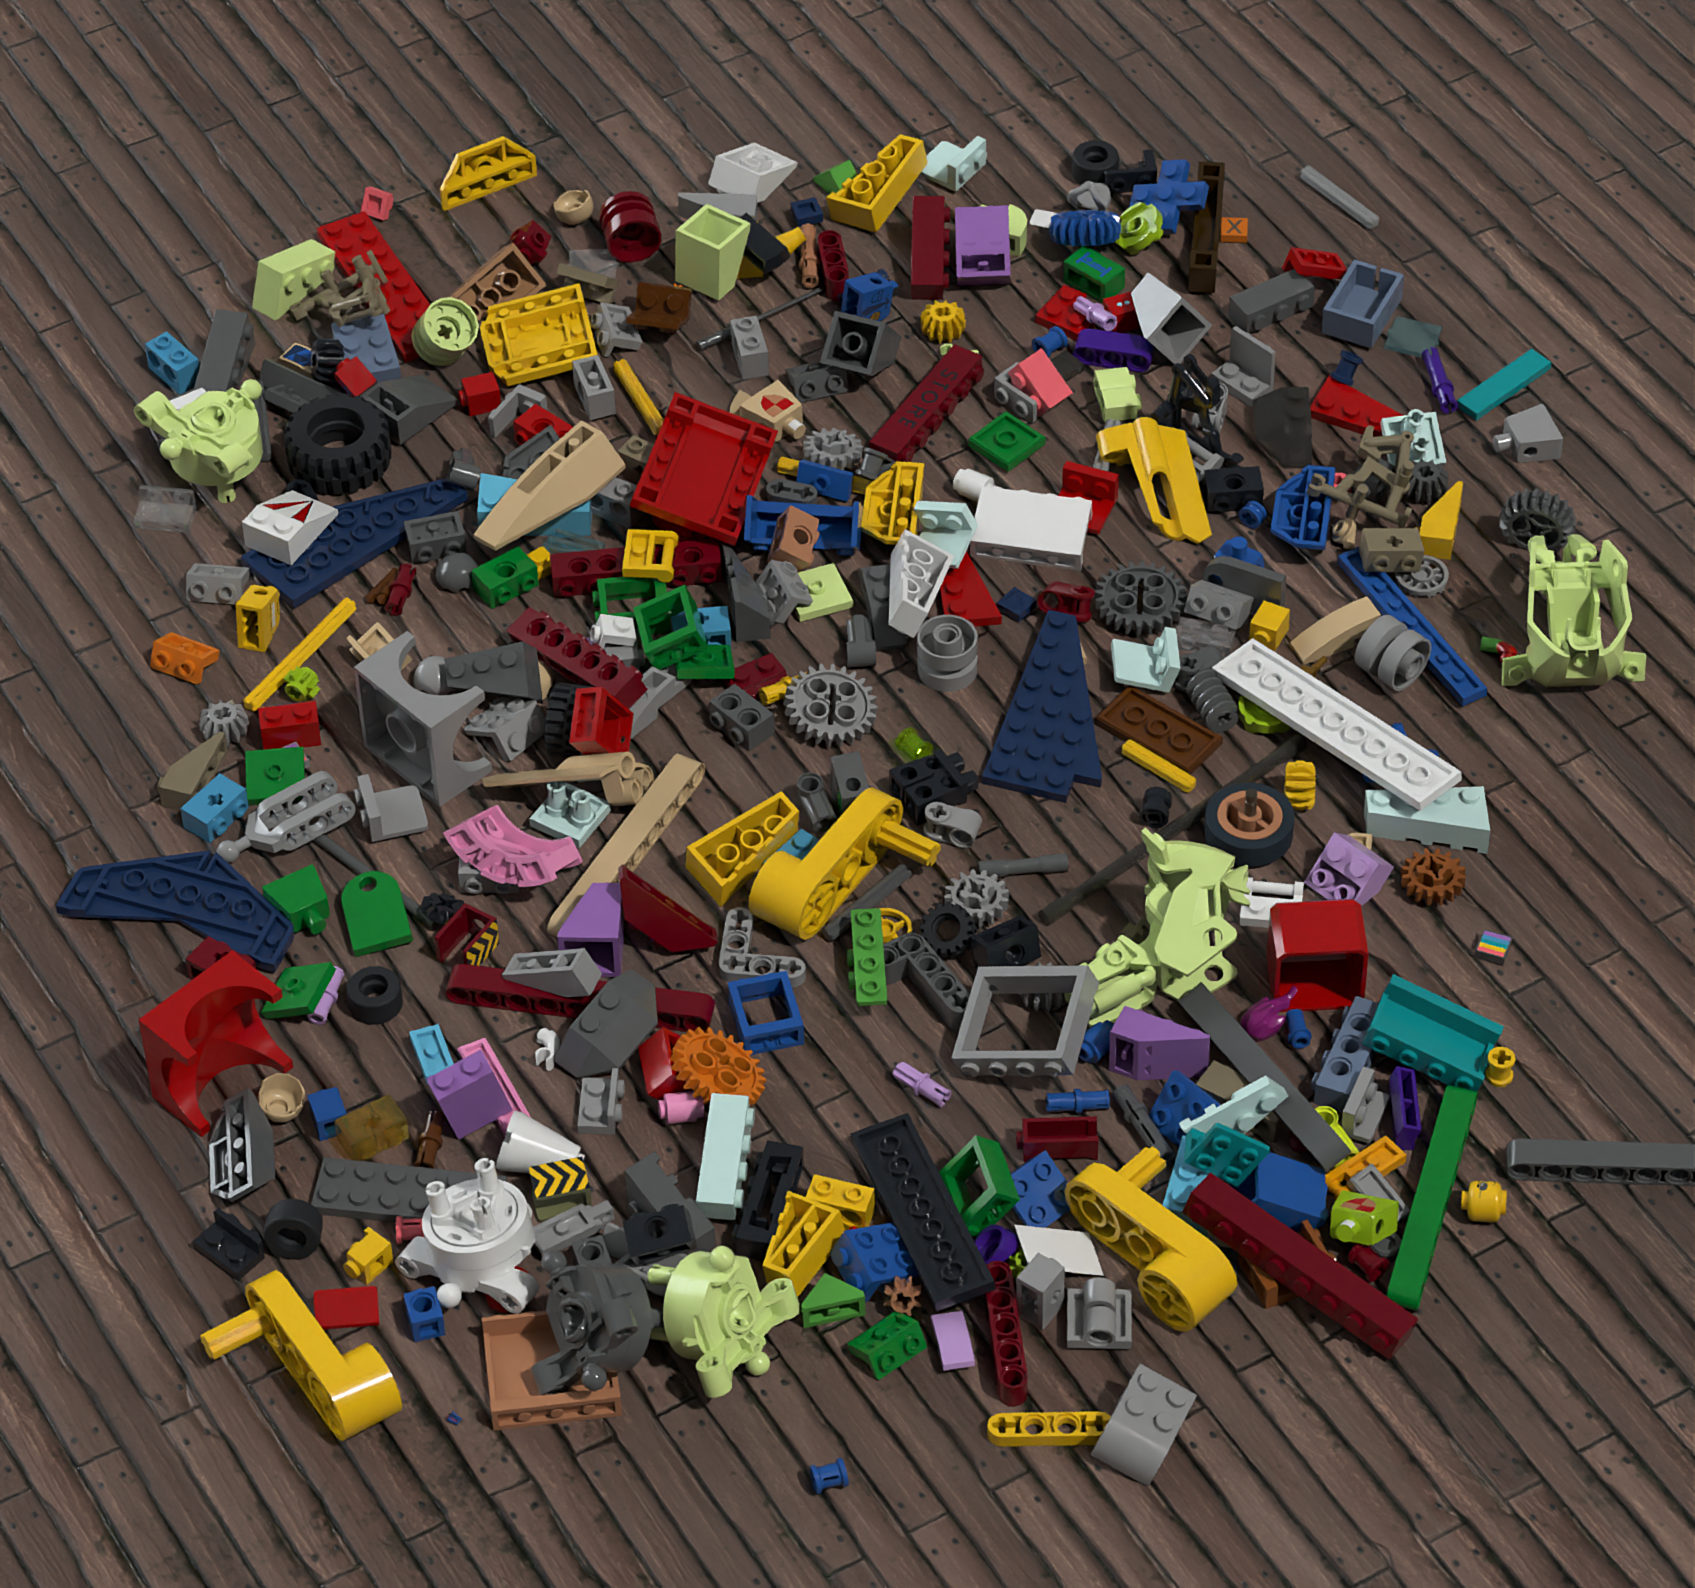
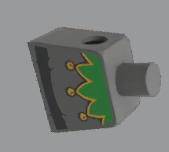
M859 751L830 757L829 788L839 817L865 789L869 788Z

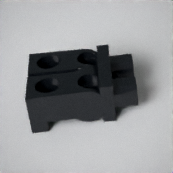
M940 749L933 752V756H925L890 769L889 791L902 802L904 810L918 826L927 822L925 808L930 803L942 802L950 806H956L957 804L960 806L967 803V793L978 789L979 779L973 770L960 774L965 768V762L959 752L946 756Z

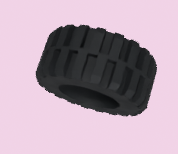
M329 394L326 395V398H314L308 405L306 403L298 408V412H294L291 415L284 429L285 449L290 473L294 475L295 479H303L310 483L313 490H318L320 494L334 493L336 496L342 495L345 492H350V494L356 493L360 488L366 489L372 485V481L377 482L390 465L392 451L388 421L384 413L379 408L377 409L375 404L370 401L365 402V399L355 396L353 398L349 394H341V396ZM336 441L353 442L344 447H323L328 443Z

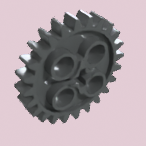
M1129 561V567L1125 568L1123 565L1118 564V571L1110 568L1108 576L1102 575L1101 582L1096 583L1094 595L1095 610L1099 611V618H1106V625L1115 623L1116 631L1124 627L1125 634L1127 635L1131 630H1135L1137 636H1140L1142 630H1146L1148 635H1152V629L1162 633L1163 625L1172 628V622H1179L1180 614H1184L1187 596L1185 594L1186 587L1181 586V578L1175 579L1174 571L1166 574V566L1156 569L1155 562L1147 567L1144 561H1141L1139 566H1135L1132 561ZM1139 582L1144 583L1143 610L1141 615L1137 614Z

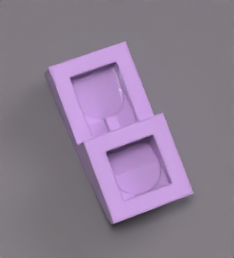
M963 1311L931 1315L932 1328L937 1341L938 1355L943 1371L975 1366L974 1354Z

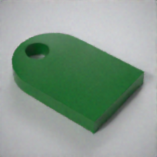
M379 871L362 873L348 882L342 892L341 901L356 957L414 941L400 887L391 875ZM367 884H376V887L371 891L362 890Z

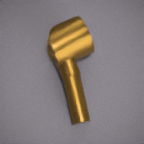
M1322 656L1311 667L1301 665L1300 669L1316 678L1317 672L1328 659Z

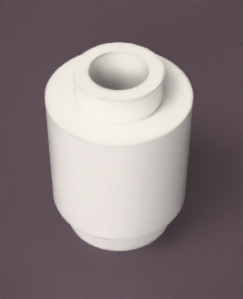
M969 468L966 470L960 469L953 481V489L957 490L959 495L977 502L979 501L982 486H996L992 477Z

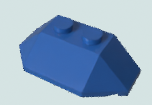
M1307 465L1301 470V473L1293 476L1276 490L1270 533L1298 548L1326 550L1332 498L1321 493L1318 497H1312L1306 491L1309 484H1312L1310 481L1314 473L1322 475L1326 479V484L1334 486L1336 468Z

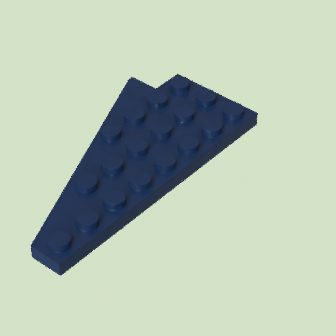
M446 478L333 506V508L338 509L339 514L292 565L254 549L241 556V563L244 567L249 568V571L265 585L278 589L280 597L291 607L295 608L407 538L403 521L447 513L468 500V494L464 488L446 482Z
M1048 609L982 775V784L1066 803L1074 782L1101 788L1102 774L1076 615Z

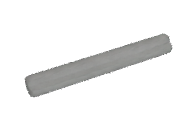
M1306 166L1305 169L1301 170L1300 177L1302 180L1368 229H1373L1379 225L1378 221L1380 218L1378 215L1313 167Z

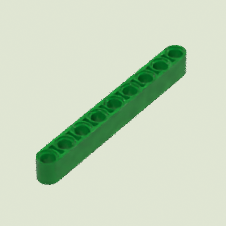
M1451 1085L1446 1086L1387 1291V1297L1404 1309L1418 1311L1474 1115L1478 1091Z

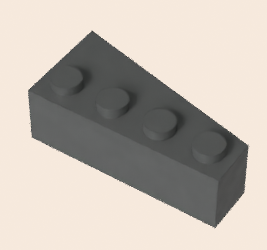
M216 309L194 389L212 382L220 391L227 392L230 388L238 390L256 344L254 325L250 324L248 313Z

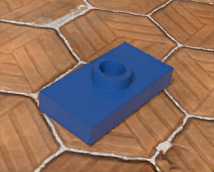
M802 459L799 462L796 482L814 486L820 495L847 502L851 496L854 473Z

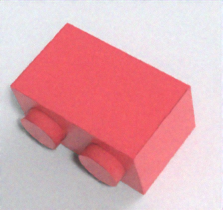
M1042 348L1008 372L1013 385L1037 402L1038 417L1057 406L1073 393Z

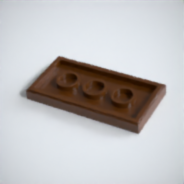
M1129 685L1095 717V725L1125 742L1129 739L1135 741L1190 775L1223 743L1222 736L1132 685Z

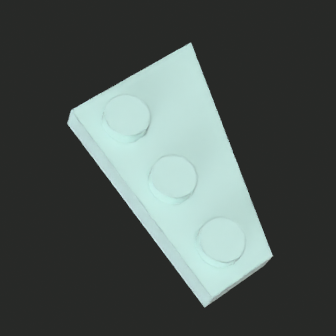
M1264 1076L1234 1092L1230 1101L1219 1107L1212 1104L1204 1109L1206 1114L1193 1121L1187 1118L1179 1122L1185 1133L1195 1128L1206 1134L1215 1123H1220L1242 1134H1246L1284 1101L1288 1094L1282 1086L1269 1077Z

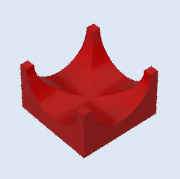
M232 950L138 1019L153 1098L200 1137L210 1131V1125L199 1109V1098L206 1084L217 1074L231 1067L244 1064L265 1065L282 1073H287L293 1068L292 1059L271 1038L258 1015L255 1005V999H264L272 1004L283 998L282 989Z

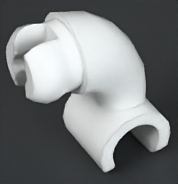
M542 1028L538 1031L536 1037L537 1042L545 1047L539 1048L536 1051V1065L538 1066L542 1061H546V1070L551 1071L554 1068V1058L560 1048V1039L553 1030L549 1031L547 1028Z

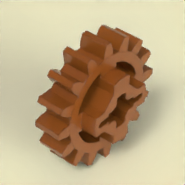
M1425 848L1423 855L1415 851L1413 852V859L1406 858L1405 866L1401 868V886L1407 888V896L1416 895V902L1425 899L1426 904L1429 906L1432 901H1437L1438 905L1441 906L1443 899L1453 902L1454 895L1460 896L1462 894V888L1465 887L1466 881L1465 866H1460L1459 858L1452 860L1451 852H1447L1445 855L1440 854L1439 848L1434 853H1430Z

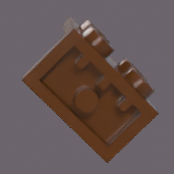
M639 282L637 284L636 310L626 317V323L633 324V328L649 329V326L659 327L661 332H675V330H678L690 320L692 288Z

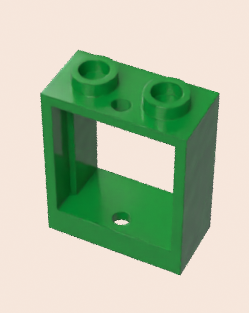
M642 577L597 579L598 591H592L594 608H599L600 611H595V621L597 623L600 614L633 617L634 626L638 628L634 611L608 614L607 601L645 597L656 598L667 593L666 582H662L657 578ZM670 618L650 626L651 635L671 633Z
M685 585L633 607L644 653L653 667L661 670L708 649L696 602ZM685 611L688 626L653 641L650 626Z
M975 1135L939 1171L972 1236L977 1237L984 1228L989 1225H995L1020 1200L1000 1143ZM981 1166L988 1189L973 1203L965 1181Z

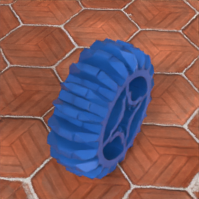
M1078 210L1057 213L1052 216L1049 231L1051 241L1057 244L1092 246L1117 241L1120 238L1121 224L1119 215L1113 212H1107L1106 210Z

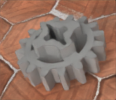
M822 428L820 433L812 431V436L806 435L805 441H803L802 454H804V460H810L811 462L844 470L845 467L853 469L854 464L860 463L863 446L861 445V439H856L855 434L847 435V430L841 431L832 428L831 431H827L825 428Z
M972 869L968 876L960 872L959 880L955 878L950 879V886L945 887L944 905H946V902L961 905L971 915L974 922H977L978 927H982L983 921H987L992 925L994 924V917L1002 919L1003 911L1008 910L1009 890L1005 889V881L997 882V874L988 877L987 870H983L978 875Z

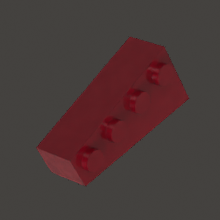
M913 196L911 300H943V290L949 289V273H944V267H949V251H944V245H949L950 229H945V223H950V207H945V196Z

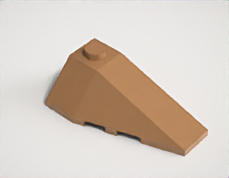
M512 243L500 249L449 297L462 300L469 305L479 321L488 316L487 309L489 306L535 295L546 286V283L515 244Z

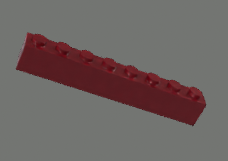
M1210 1173L1190 1193L1182 1211L1184 1215L1367 1343L1374 1350L1390 1360L1409 1339L1418 1321L1417 1317L1217 1176Z

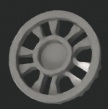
M1423 555L1422 561L1424 564H1421L1420 572H1396L1395 578L1400 586V590H1403V593L1409 592V596H1414V598H1417V595H1427L1428 598H1431V596L1435 597L1437 592L1441 594L1445 590L1449 578L1446 565L1439 559L1428 555ZM1432 563L1438 567L1432 569L1430 565Z

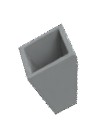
M1149 272L1131 292L1144 338L1174 365L1176 363L1181 364L1183 358L1191 352L1212 326L1185 299Z

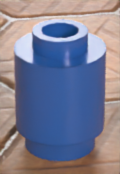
M1108 1020L1097 1022L1085 1032L1079 1057L1082 1060L1096 1063L1109 1053L1110 1031L1114 1023Z

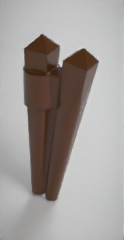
M394 567L365 596L367 602L374 603L377 599L378 604H386L390 596V585L396 579L399 568Z

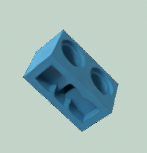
M167 331L145 343L148 367L180 395L195 387L200 369L199 359Z

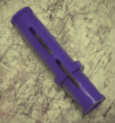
M1430 347L1432 355H1430L1428 348H1426L1421 356L1433 384V395L1438 399L1443 413L1449 414L1447 405L1450 406L1453 413L1458 408V403L1453 394V384L1447 378L1438 349Z

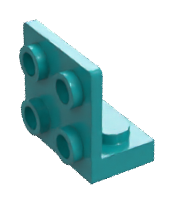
M1215 1123L1206 1134L1195 1128H1192L1186 1134L1184 1163L1208 1174L1212 1173L1219 1179L1238 1187L1269 1154L1270 1147L1223 1124Z

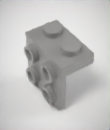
M499 697L491 702L490 708L484 713L474 716L464 730L467 735L492 737L503 760L512 761L545 734L546 719L536 700Z
M369 774L357 776L359 788L354 789L355 801L357 806H362L363 810H360L363 828L368 827L372 842L422 832L428 829L427 817L417 786L410 785L374 793Z

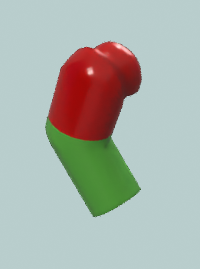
M1482 636L1480 650L1501 654V663L1502 658L1518 655L1517 649L1506 641Z

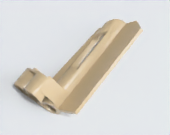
M615 752L571 756L564 760L557 769L497 774L482 778L484 787L501 786L504 788L547 784L554 781L586 782L601 780L607 802L613 806L637 805L643 797V793H646L653 784L654 774L648 765L635 762L631 752Z

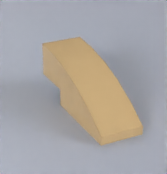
M1366 596L1333 611L1314 623L1292 640L1290 647L1303 665L1319 660L1322 656L1328 657L1354 647V639L1362 637L1369 626L1381 617V614Z

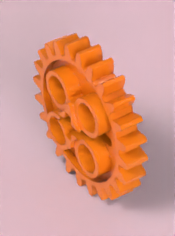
M697 1027L695 1032L689 1029L685 1035L682 1034L671 1051L673 1055L670 1060L674 1062L672 1070L679 1072L676 1079L686 1082L683 1087L684 1089L694 1090L692 1097H703V1104L705 1105L711 1100L712 1093L749 1096V1105H755L765 1090L763 1085L766 1082V1078L762 1077L765 1070L757 1067L760 1060L750 1057L753 1051H745L742 1048L743 1042L737 1044L733 1042V1035L725 1038L722 1030L714 1034L710 1027L705 1032L700 1027Z

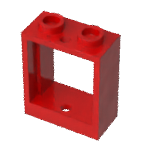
M603 687L578 688L575 694L569 743L583 755L629 752L634 713Z

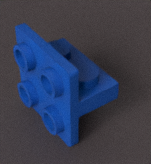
M1174 1070L1170 1074L1148 1116L1158 1130L1179 1147L1182 1136L1187 1134L1182 1130L1179 1122L1187 1118L1193 1121L1206 1114L1205 1108L1212 1104L1219 1107L1220 1103L1179 1070Z

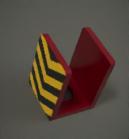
M464 903L434 938L437 961L442 963L464 937L470 933L475 937L463 950L464 964L480 966L499 945L497 918ZM475 919L481 921L485 926L480 928L476 924Z

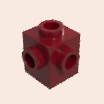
M532 220L512 233L510 244H515L530 265L533 263L538 264L546 257V249L552 236Z

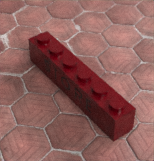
M954 344L869 441V448L888 455L894 461L911 462L913 455L919 448L925 446L930 435L938 431L942 421L954 412L956 405L961 399H965L968 396L973 385L981 381L984 375L982 355Z

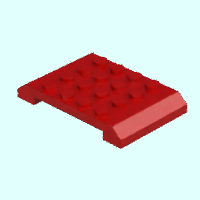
M675 392L629 506L735 546L745 521L747 495L754 497L778 431Z

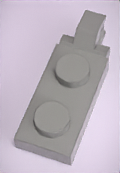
M608 1200L593 1207L591 1205L584 1206L581 1203L534 1226L536 1241L533 1246L541 1258L548 1251H560L572 1245V1242L580 1241L597 1233L604 1228V1225L615 1219L614 1209Z

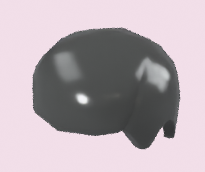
M453 553L443 558L437 564L435 578L442 588L449 589L454 593H458L462 588L474 590L471 570L477 568L478 565L468 554Z

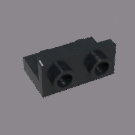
M217 1208L213 1212L215 1222L193 1240V1247L208 1260L239 1281L265 1259L264 1241L257 1231L249 1230L243 1226L232 1213L227 1214L220 1208Z

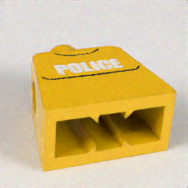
M251 585L237 601L238 648L266 652L280 622V593L275 587Z

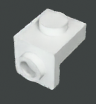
M600 614L596 625H592L590 630V641L598 644L603 649L606 643L634 646L637 639L633 618Z

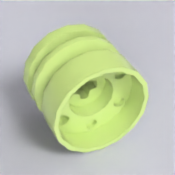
M452 297L436 300L431 303L413 327L411 338L414 349L429 364L437 366L453 364L461 358L476 339L479 328L477 316L472 308L462 300Z

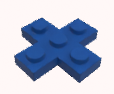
M1186 159L1162 161L1158 184L1134 185L1129 207L1140 202H1144L1146 205L1153 204L1163 217L1161 227L1163 235L1176 234L1180 211L1204 210L1209 186L1205 181L1187 182L1190 163Z

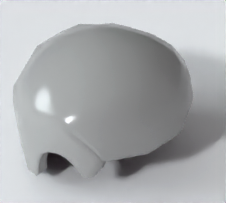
M434 655L422 660L418 664L413 678L415 689L432 695H447L454 689L447 687L444 661L446 658Z

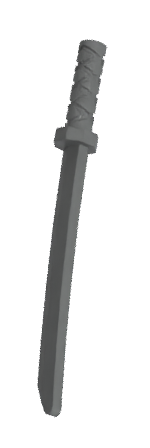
M823 286L758 315V321L823 291ZM730 323L727 324V328L696 341L697 348L702 351L709 346L730 338Z

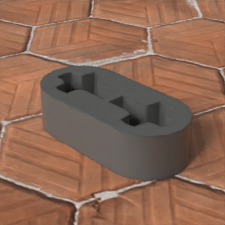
M775 479L766 486V499L768 502L818 504V492L814 486L809 484Z

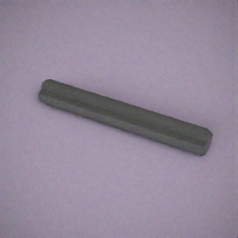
M257 380L261 384L262 393L258 399L253 400L259 418L263 446L260 462L270 461L272 453L266 400L264 399V384L261 380Z
M906 864L897 866L822 928V934L828 941H833L851 927V910L874 908L911 877V870L908 869Z

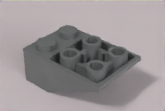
M422 375L381 381L360 395V397L365 399V402H372L377 406V409L379 408L384 413L389 425L390 439L399 445L459 403V399Z

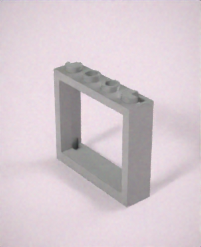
M1088 965L978 967L951 1059L962 1075H972V1077L978 1075H993L996 1077H1004L1005 1075H1021L1023 1077H1032L1033 1075H1048L1051 1077H1056V1075H1074L1099 981ZM1072 993L1056 1051H976L992 994Z

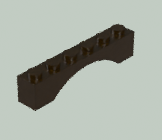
M1199 161L1197 182L1205 181L1209 189L1204 210H1195L1189 265L1188 291L1215 293L1225 163Z

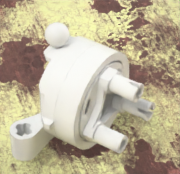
M482 1158L474 1165L478 1179L460 1182L445 1189L444 1183L440 1181H434L427 1185L426 1194L429 1205L422 1218L424 1237H415L396 1258L395 1264L400 1272L409 1278H417L428 1274L439 1277L444 1285L438 1289L437 1298L440 1305L445 1308L457 1306L461 1300L462 1292L471 1294L477 1290L489 1294L507 1311L518 1314L539 1291V1284L533 1276L514 1268L530 1254L532 1245L536 1241L531 1221L532 1209L527 1204L523 1193L517 1187L498 1179L495 1162L493 1160L489 1161L488 1158Z

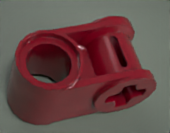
M1053 581L1039 594L1037 603L1044 613H1047L1049 609L1076 615L1078 622H1086L1091 620L1092 617L1090 603L1091 599L1094 598L1095 591L1086 586ZM1049 593L1054 594L1057 597L1058 602L1053 601L1050 598Z

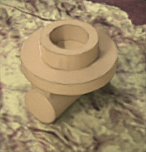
M1350 518L1338 521L1332 529V540L1337 544L1342 543L1343 547L1347 550L1353 549L1357 528L1355 522Z

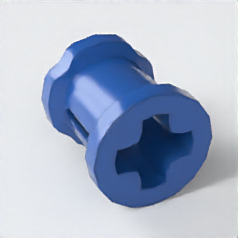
M1057 326L1050 328L1049 333L1043 337L1038 336L1032 340L1034 352L1042 348L1048 358L1055 350L1064 349L1068 345L1065 333Z
M837 1458L835 1463L819 1467L815 1464L809 1466L816 1494L822 1493V1489L837 1485L849 1486L848 1475L842 1458Z

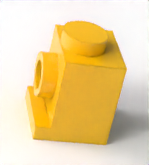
M370 1227L364 1230L365 1237L350 1247L346 1253L347 1262L343 1264L345 1272L351 1278H358L366 1285L394 1262L391 1243Z

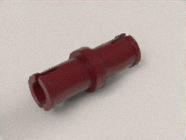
M401 564L396 579L390 585V596L385 604L386 612L392 606L389 612L390 615H401L406 599L411 596V585L417 573L416 568H412L411 564Z

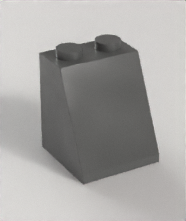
M835 311L820 363L873 376L895 362L902 337L884 322Z

